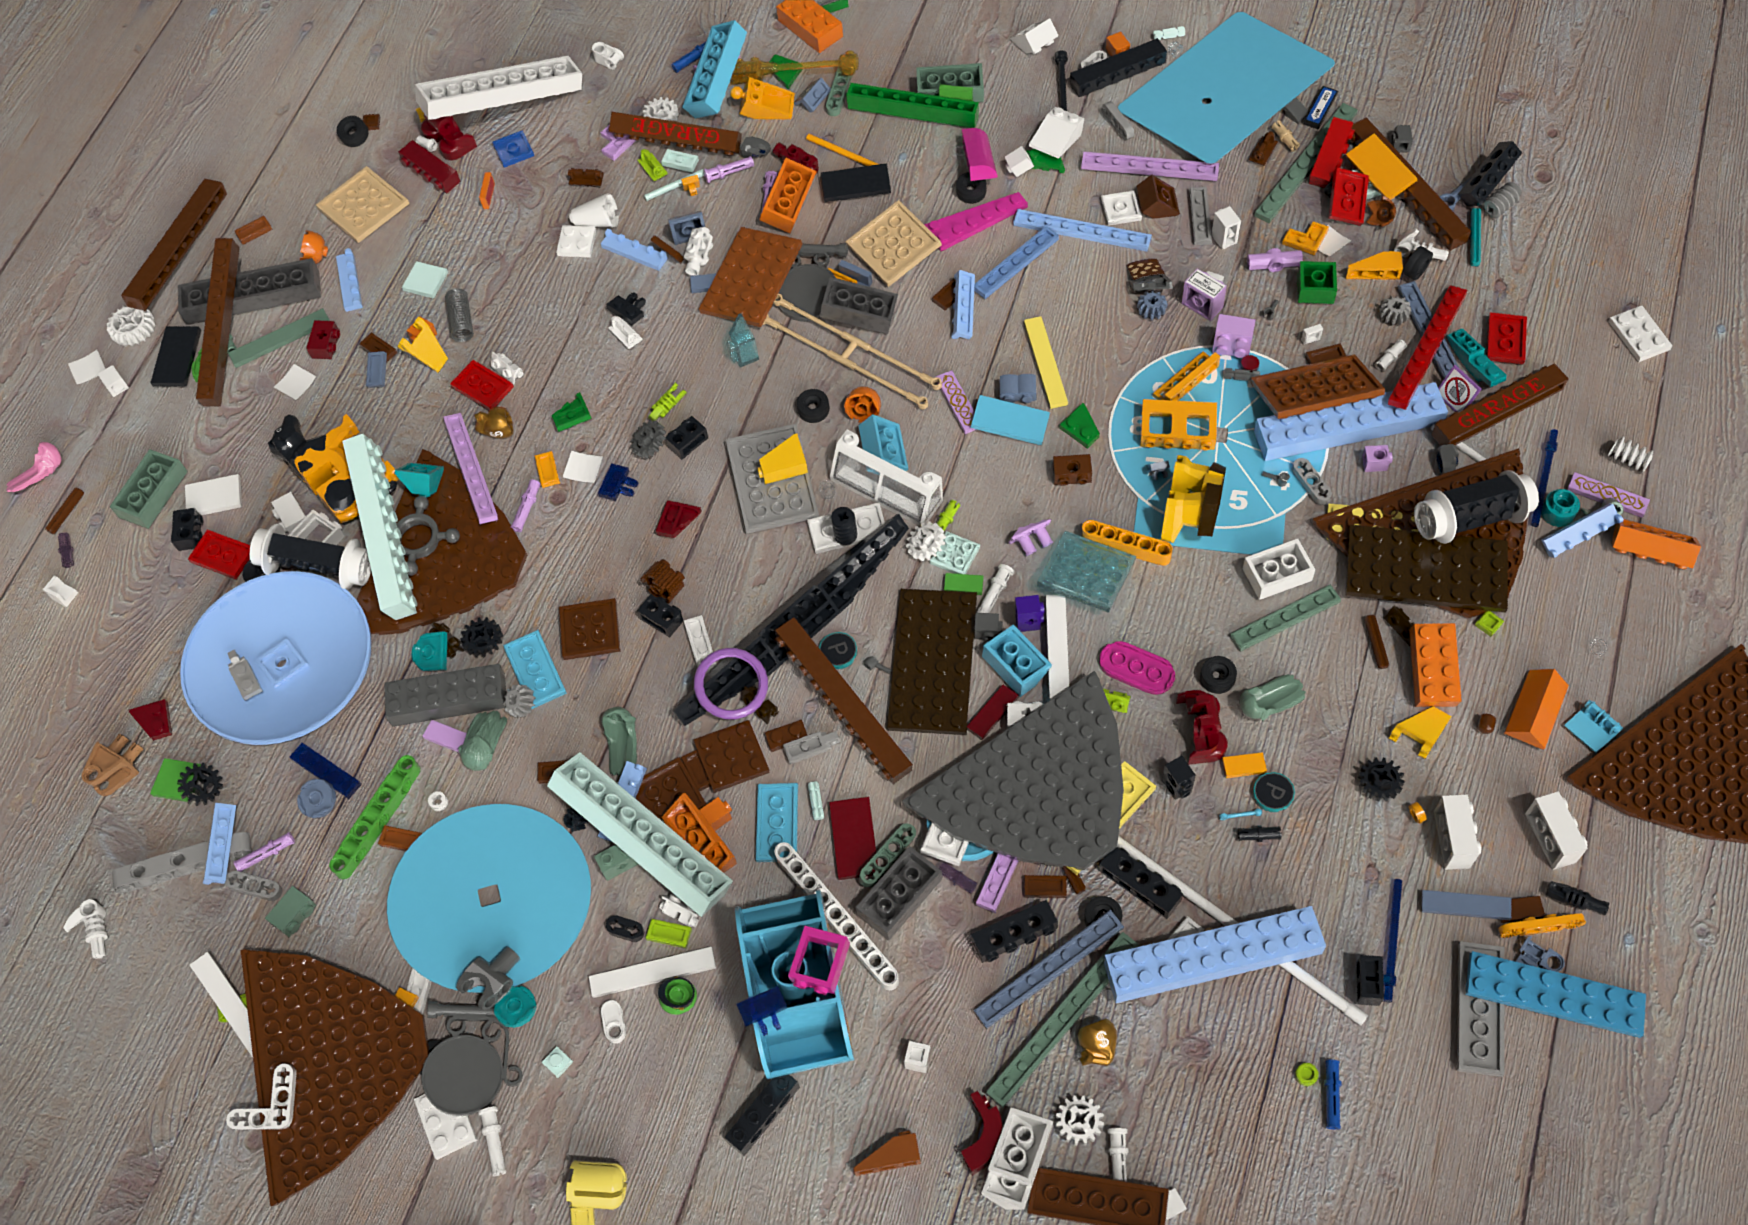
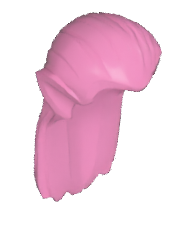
M49 442L39 443V452L35 454L34 465L6 484L8 486L6 490L8 492L20 491L35 482L41 481V479L49 476V474H53L62 461L58 449Z

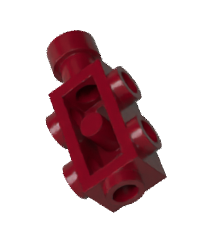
M780 142L775 145L773 154L779 158L782 157V163L785 158H788L817 171L816 174L818 173V159L814 155L808 154L802 148L796 147L793 144L788 148Z

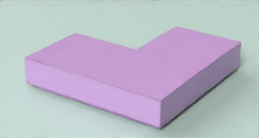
M609 125L600 132L602 137L610 141L601 150L602 154L613 161L636 141L629 139V136H624L623 138L614 137V134L609 132Z

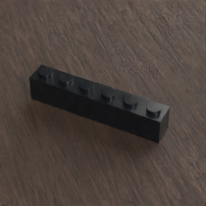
M1156 38L1071 72L1070 86L1078 97L1088 95L1166 63L1167 50L1159 39Z

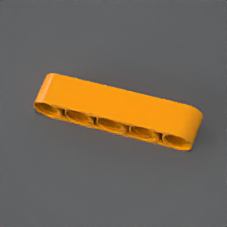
M1087 520L1082 525L1081 537L1087 544L1164 566L1171 561L1173 548L1166 541L1094 520Z

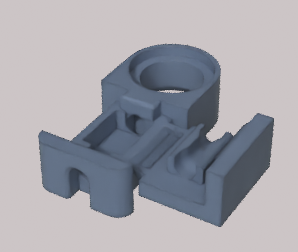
M1532 936L1526 938L1519 949L1520 956L1516 962L1535 967L1540 966L1543 969L1559 972L1564 968L1565 962L1560 954L1551 948L1545 950L1530 940ZM1556 957L1560 961L1559 968H1550L1547 964L1548 958Z

